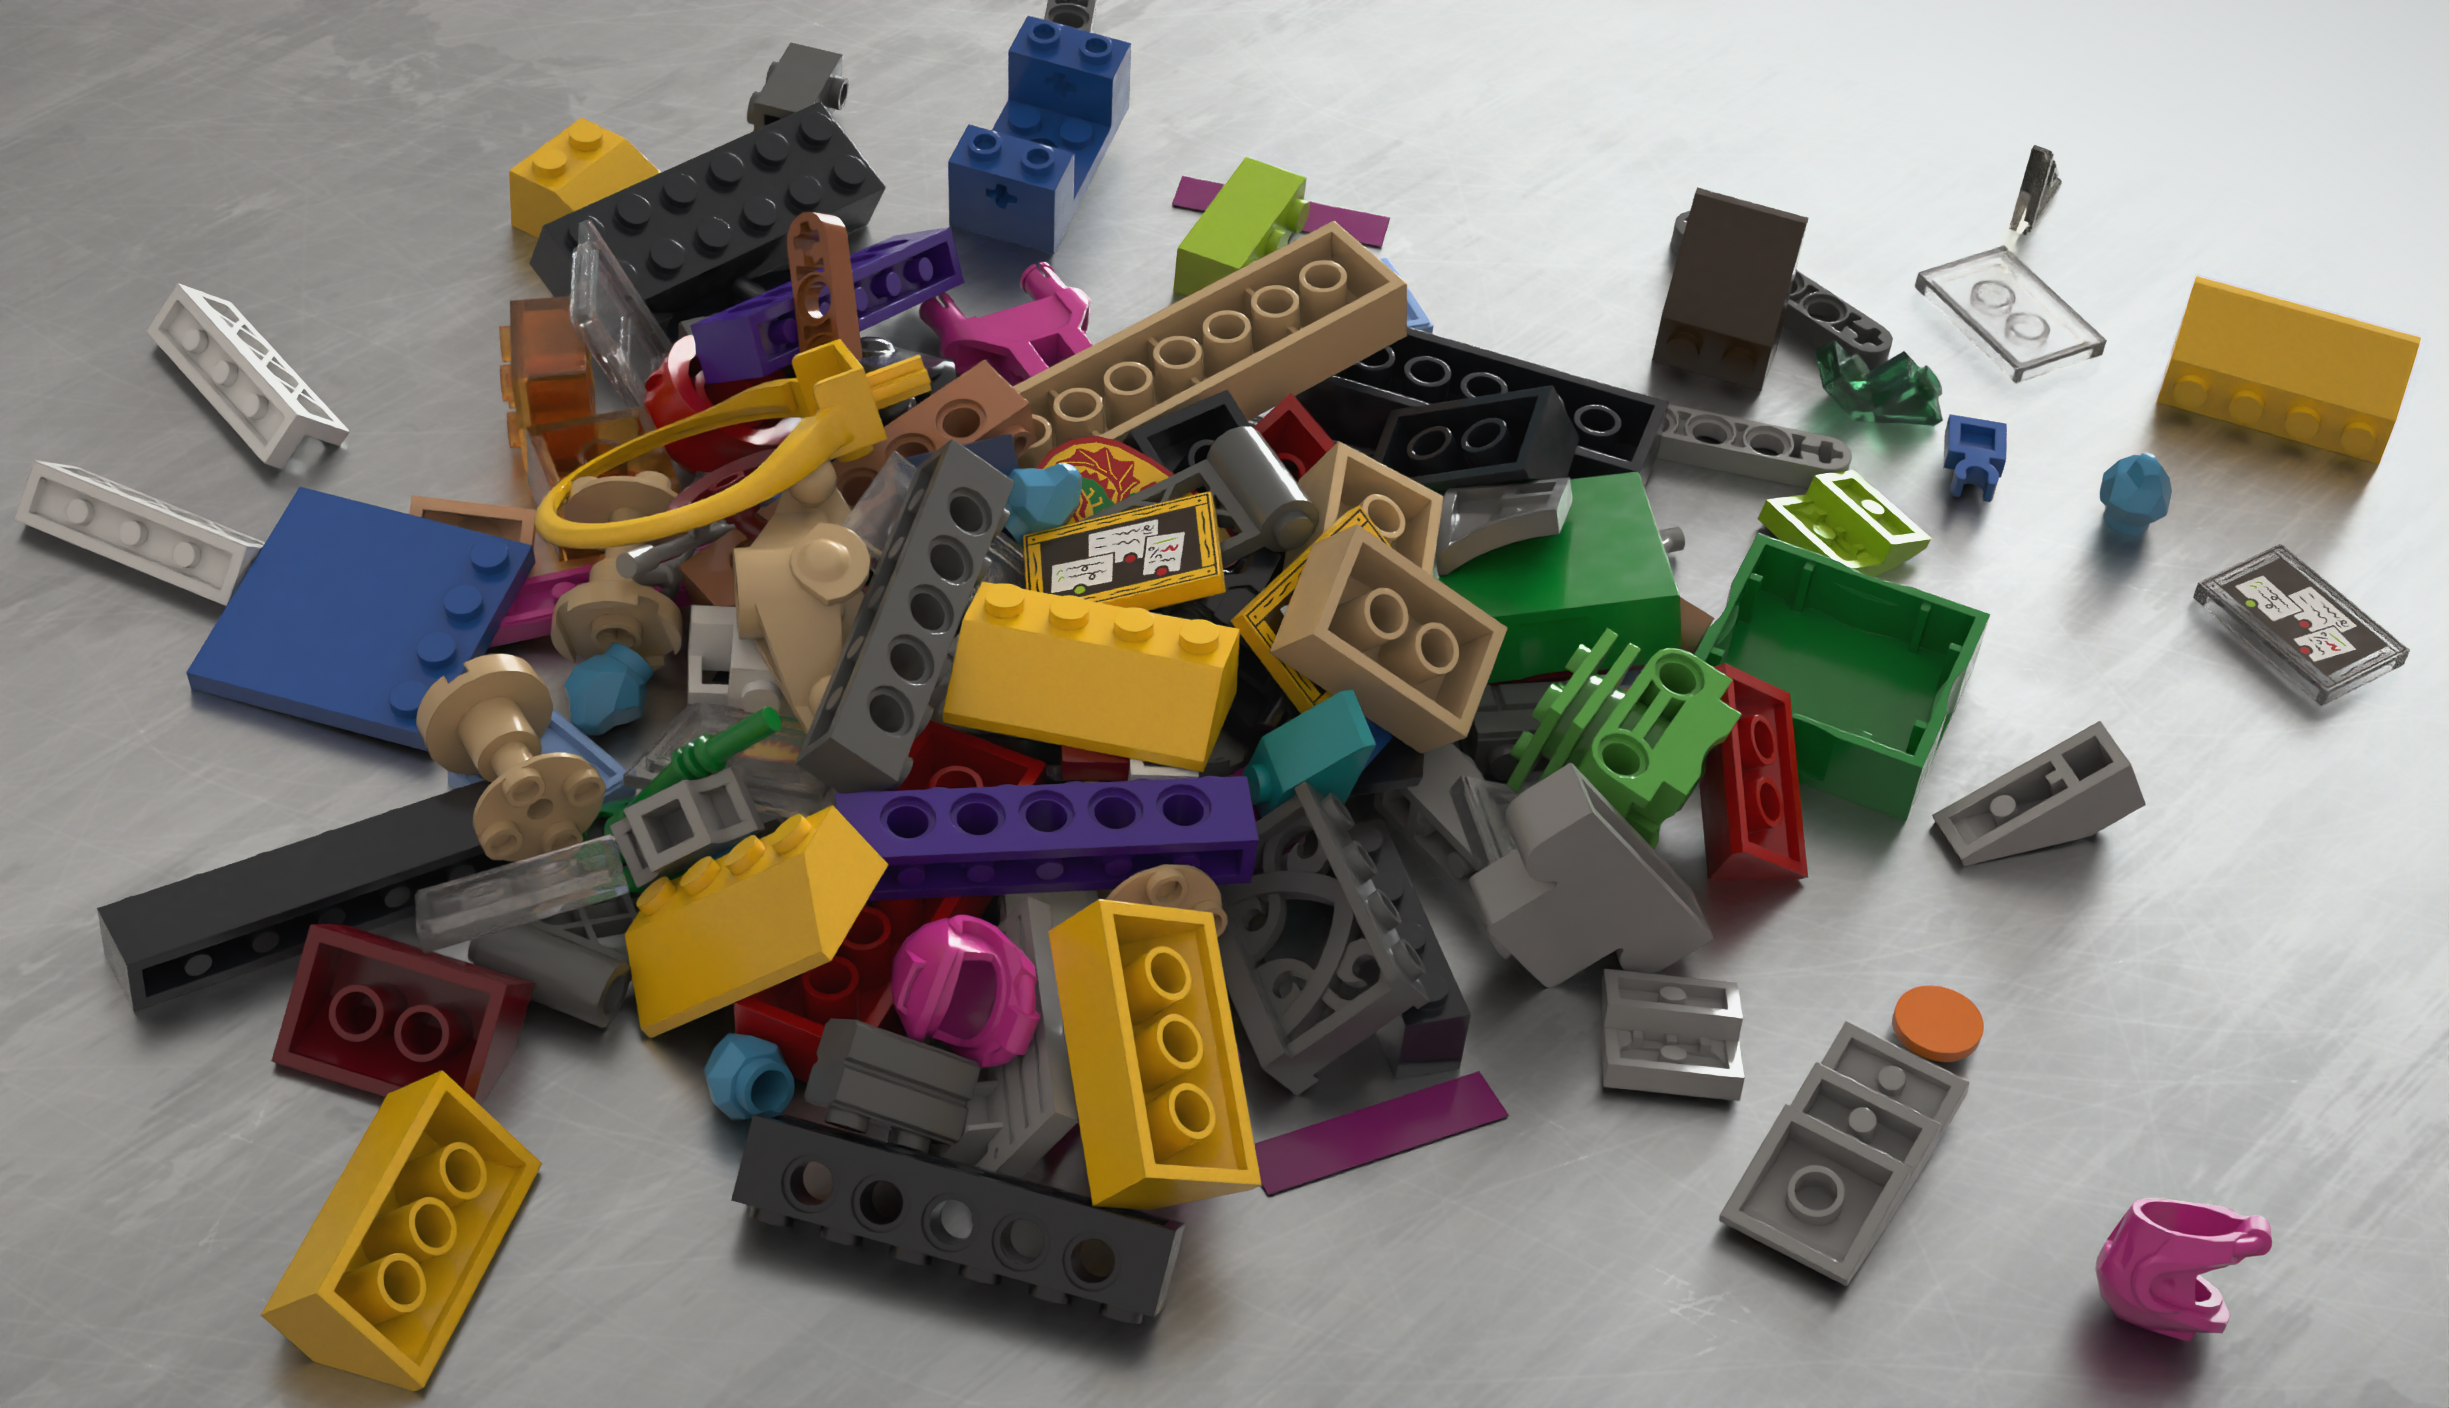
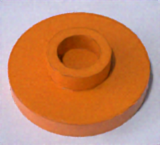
M1926 985L1908 990L1897 1001L1892 1016L1893 1030L1899 1041L1914 1054L1938 1062H1954L1970 1056L1977 1049L1984 1031L1983 1018L1975 1004L1961 993L1942 986Z

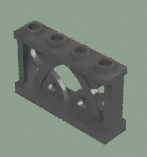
M1307 781L1294 788L1296 795L1256 822L1259 842L1253 872L1263 865L1264 873L1252 876L1251 883L1216 885L1221 893L1222 908L1227 914L1228 919L1226 929L1217 937L1226 988L1262 1069L1295 1095H1299L1319 1081L1316 1072L1411 1007L1414 1006L1420 1009L1430 1002L1419 979L1426 974L1425 966L1413 947L1405 939L1400 940L1395 927L1402 923L1401 917L1387 895L1380 889L1376 890L1371 878L1378 874V870L1367 851L1356 840L1352 841L1348 832L1355 825L1352 816L1334 793L1331 792L1324 797ZM1309 832H1315L1319 845L1314 855L1303 859L1304 847L1298 842L1288 856V871H1281L1283 851ZM1331 868L1333 869L1337 879L1326 876V874L1331 870ZM1286 900H1310L1334 907L1330 934L1315 970L1305 962L1293 958H1281L1267 963L1264 959V956L1276 944L1284 928L1287 914ZM1267 902L1269 903L1268 917L1266 906L1264 904ZM1258 914H1264L1267 917L1265 925L1256 931H1252L1249 926L1251 919ZM1361 930L1365 936V939H1359ZM1376 960L1380 968V978L1375 985L1353 1000L1342 999L1336 994L1343 981L1348 986L1354 988L1369 985L1365 980L1359 978L1358 972L1366 961ZM1297 976L1307 982L1303 990L1293 982L1290 994L1284 998L1281 997L1279 989L1287 978ZM1328 1006L1335 1011L1313 1026Z

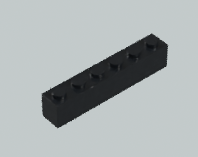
M482 780L464 787L455 788L449 792L401 808L392 809L385 813L97 908L104 955L131 1008L135 1012L300 955L303 952L311 924H344L363 931H370L527 877L526 861L515 862L490 859L486 856L473 828L474 810L479 798L492 782Z

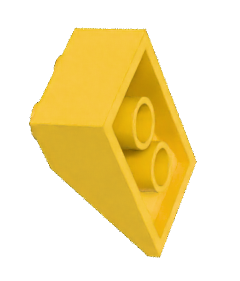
M581 117L509 170L511 225L539 239L543 225L661 172L626 138Z

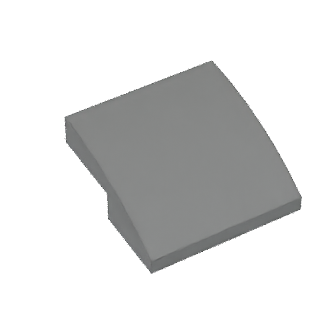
M1604 969L1601 995V1052L1604 1087L1740 1101L1745 1077L1739 1047L1743 1015L1737 983Z

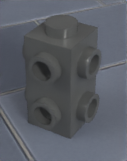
M790 42L779 62L773 61L767 72L766 83L761 92L755 91L752 94L747 110L748 124L754 125L755 131L820 101L831 116L835 109L842 110L849 89L848 78L842 77L843 54Z

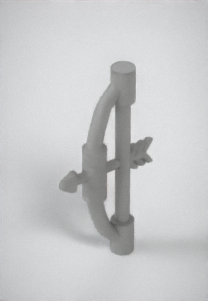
M725 521L713 526L708 524L688 531L686 536L654 547L646 544L624 552L616 559L617 571L624 578H632L634 582L640 585L664 588L661 594L673 601L681 590L680 583L683 582L678 566L699 551H695L697 548L713 543L734 529L735 525H728ZM682 554V556H679V557H677V558H674V559L668 560V561H666V562L660 563L661 561H664V560H667V559H669V558H672V557H675V556H678V555Z

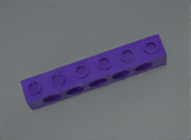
M951 227L895 235L850 255L859 332L965 283ZM818 269V272H824V269ZM791 281L690 325L695 342L696 355L700 361L706 385L765 377L792 364L793 357L800 353ZM827 285L821 290L818 301L819 310L823 316L827 313L831 304V294Z
M1204 776L1200 778L1165 780L1142 778L1118 782L1084 783L1073 781L1064 784L1016 786L1003 784L996 787L952 789L934 787L927 790L881 792L865 790L858 793H835V808L888 863L886 870L867 901L1112 890L1134 874L1163 864L1196 867L1208 874L1216 885L1251 883L1259 842L1247 776Z

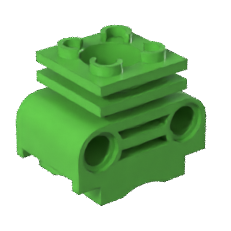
M1607 628L1592 650L1584 644L1577 648L1565 666L1567 670L1574 673L1566 685L1552 683L1537 704L1531 717L1541 723L1534 735L1529 731H1524L1514 745L1510 755L1517 759L1519 763L1506 785L1518 791L1542 757H1545L1550 762L1538 782L1567 764L1572 763L1641 837L1655 849L1658 844L1662 823L1683 808L1706 772V761L1709 751L1726 740L1742 714L1720 700L1733 680L1700 658L1682 649L1668 648L1659 650L1651 657L1629 690L1625 692L1619 686L1641 650L1632 643H1629L1603 678L1597 672L1618 637V634Z

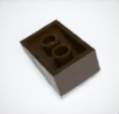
M1697 187L1662 312L1652 361L1762 391L1777 351L1809 217Z

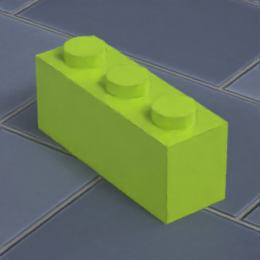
M1245 157L1177 247L1173 292L1189 296L1286 246L1293 232L1299 234L1303 230L1309 215L1310 202L1304 200L1307 177Z

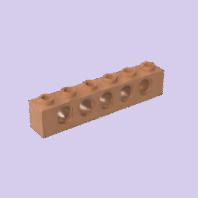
M983 360L886 425L884 430L887 439L873 444L874 449L871 453L849 462H839L836 459L831 464L837 475L836 487L858 522L857 529L854 532L866 544L871 560L877 551L885 546L898 515L886 462L938 450L952 438L960 444H965L1004 434H1012L1018 459L1031 445L1037 442L1030 403L986 360ZM780 498L757 513L769 521L775 514ZM736 527L678 566L692 605L735 607L733 548L750 547L753 541L738 531Z

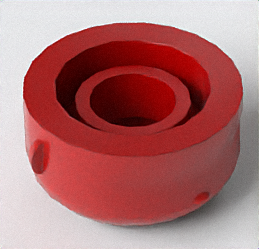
M693 334L684 336L674 343L659 368L650 374L646 381L643 411L649 432L706 410L753 386L788 378L781 370H778L765 377L706 385L702 367L696 355ZM772 418L739 423L686 437L659 448L680 468L695 477L702 478L712 471L747 455L768 449H777L803 418Z

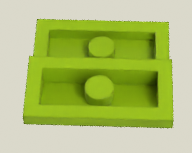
M1854 470L1815 475L1806 494L1768 499L1765 501L1757 518L1782 542L1840 561L1846 566L1871 577L1889 571L1913 558L1926 549L1931 540L1925 532Z

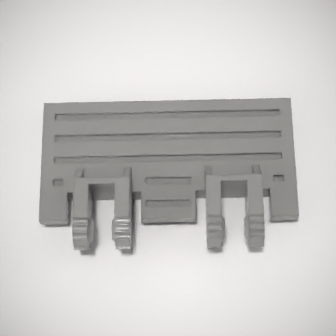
M1026 896L997 928L1017 945L1035 965L1037 976L1035 1011L1040 1014V1020L1025 1055H1017L1010 1063L980 1069L973 1097L967 1102L966 1107L969 1111L960 1141L955 1146L939 1144L941 1148H936V1153H933V1155L1017 1178H1022L1079 1122L1048 931L1053 929L1051 908L1049 904ZM994 997V1000H993L991 1012H992V1009H993L995 997ZM930 1037L928 1040L925 1039V1044L955 1054L944 1043Z

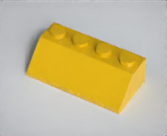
M2196 276L2166 365L2157 402L2380 464L2400 411L2421 337Z
M982 581L962 621L943 708V723L1204 772L1236 695L1240 629L1215 625L1207 620H1188L1150 613L1142 608H1123L1086 601L1077 596H1059L1021 589L1012 584H994Z
M832 805L806 818L801 814H796L782 823L774 833L761 839L751 835L738 843L729 854L716 860L711 856H706L696 862L684 875L671 881L668 877L664 876L653 882L638 898L636 906L640 911L625 933L641 1030L649 1038H653L832 961L886 870L888 863Z
M1098 899L1048 931L1093 1207L1153 1210L1249 1191L1261 1186L1213 913Z
M443 1070L388 1093L262 1311L261 1316L313 1362L411 1391L424 1388L538 1173L542 1162Z

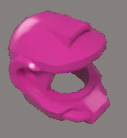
M957 915L950 919L944 918L927 923L905 939L893 958L891 990L894 1009L910 1039L921 1043L924 1042L925 1037L936 1039L947 1045L956 1055L979 1062L980 1068L1010 1063L1017 1055H1025L1027 1053L1041 1016L1035 1011V986L1037 982L1035 965L1017 945L996 926L982 919L967 915ZM994 997H995L993 1009H992V1012H991L993 1000H994Z
M2155 1198L2136 1200L2107 1238L2097 1257L2095 1272L2100 1296L2119 1319L2150 1331L2188 1342L2191 1341L2196 1332L2223 1334L2231 1315L2223 1302V1297L2219 1290L2199 1275L2228 1267L2229 1265H2236L2246 1257L2267 1254L2272 1247L2270 1224L2261 1216H2242L2236 1214L2232 1209L2214 1205Z

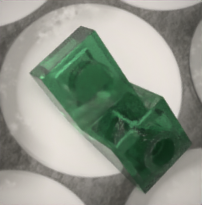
M1835 340L1816 351L1823 389L1854 421L1935 426L1943 421L1938 399L1943 394V389L1939 379L1929 366L1924 365L1920 368L1905 351L1871 371L1859 355L1855 354L1850 357Z

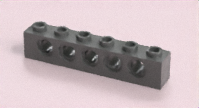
M953 438L922 462L915 471L795 763L839 793H858L865 790L879 792L885 790L896 791L909 775L913 766V758L908 756L914 739L926 728L934 711L933 706L928 704L934 688L942 682L953 663V656L948 653L952 641L960 633L963 618L970 606L967 603L972 590L982 581L990 568L992 560L986 554L991 541L999 535L1010 516V510L1005 508L1014 481Z

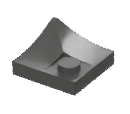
M1570 477L1447 489L1442 504L1435 557L1438 575H1448L1469 560L1498 547L1534 537L1560 534L1573 502Z

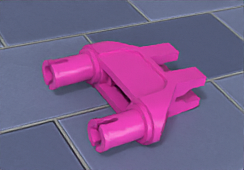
M1039 262V268L1045 276L1038 270L1035 264H1032L1023 272L1020 278V287L1026 294L1030 295L1034 300L1033 302L980 318L976 316L966 318L954 304V300L949 294L944 292L938 295V298L945 307L941 305L936 297H933L921 304L919 317L940 339V355L942 358L952 359L956 373L962 375L981 361L986 360L1013 387L1093 345L1086 337L1091 314V299L1081 289L1067 288L1048 263Z

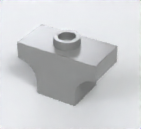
M729 767L721 772L698 780H682L623 809L626 817L610 825L637 888H647L661 877H670L694 865L706 856H713L740 843L751 835H756L766 830L739 769Z

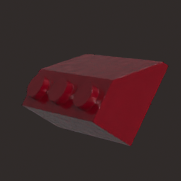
M311 924L271 1062L386 1097L388 1093L443 1070L482 1107L516 1050L535 983L344 924Z

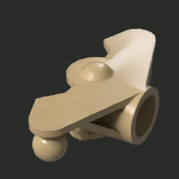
M828 460L806 478L782 492L775 514L750 547L733 548L734 593L739 640H753L806 735L864 598V593L861 590L869 578L870 555L866 544L854 532L857 529L858 522L836 487L837 475L831 462Z

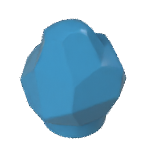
M2142 453L2141 455H2132L2120 459L2103 473L2099 494L2100 501L2105 505L2103 512L2105 523L2119 533L2138 535L2145 532L2150 523L2167 515L2172 494L2170 478L2153 454Z
M1058 463L1046 469H1013L1009 478L1014 481V485L1005 508L1010 510V516L1005 527L1023 548V535L1067 525L1079 506L1082 489V476L1073 465L1067 463Z
M612 643L603 655L596 654L575 666L564 684L570 705L571 723L586 735H601L615 725L627 724L640 718L648 694L646 684L654 674L652 667L638 653L619 643Z
M728 1033L714 1048L704 1069L711 1101L733 1121L750 1119L755 1114L769 1110L781 1113L787 1108L794 1094V1078L780 1048L775 1043L751 1035Z

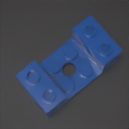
M1029 15L1026 17L1008 50V101L992 130L968 124L948 161L950 226L1055 254L1129 109L1131 43Z

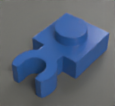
M1949 414L1944 435L1943 468L1954 470L1950 484V491L1953 496L1960 497L1964 484H1974L1983 490V501H1992L1999 477L2001 478L2006 463L2007 423Z

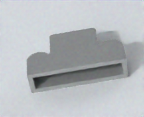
M1572 763L1567 764L1528 788L1511 801L1506 809L1505 820L1517 848L1475 873L1469 880L1486 923L1487 935L1497 952L1504 959L1514 956L1545 987L1559 985L1615 951L1624 971L1653 974L1669 967L1714 940L1693 890Z

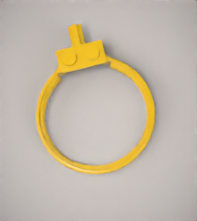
M841 339L799 353L792 359L796 378L778 379L753 386L706 410L615 447L573 471L555 485L543 498L534 518L536 531L543 540L559 547L604 549L662 539L735 515L785 491L813 473L827 460L836 458L839 462H849L871 453L874 449L873 444L887 439L878 410L931 391V381L928 372L924 367L921 356L916 355L865 374L863 366ZM772 418H803L787 438L754 472L735 485L706 499L655 515L618 522L578 523L562 519L556 514L559 505L570 496L573 481L580 477H598L606 471L653 449L721 427Z

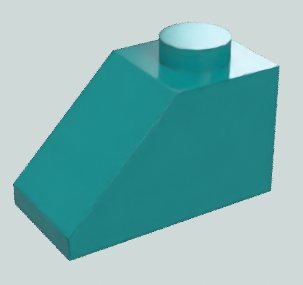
M1353 689L1338 692L1261 737L1243 773V776H1247L1252 804H1256L1261 819L1296 795L1294 788L1304 781L1311 784L1324 797L1331 792L1334 793L1345 804L1376 746Z

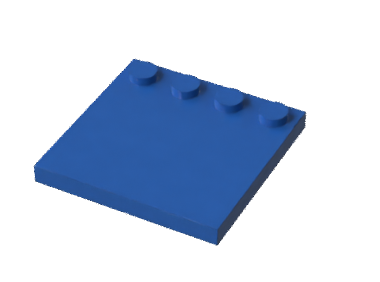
M299 487L186 673L190 687L197 691L427 751L416 726L417 711L424 695L443 675L448 683H450L457 676L468 672L463 663L485 655L500 627L501 621L507 615L509 608L535 564L533 545Z

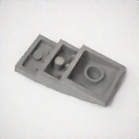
M1845 1021L1821 1064L1818 1062L1814 1064L1791 1105H1784L1720 1213L1719 1221L1847 1286L1881 1237L1925 1167L1965 1099L1970 1082Z

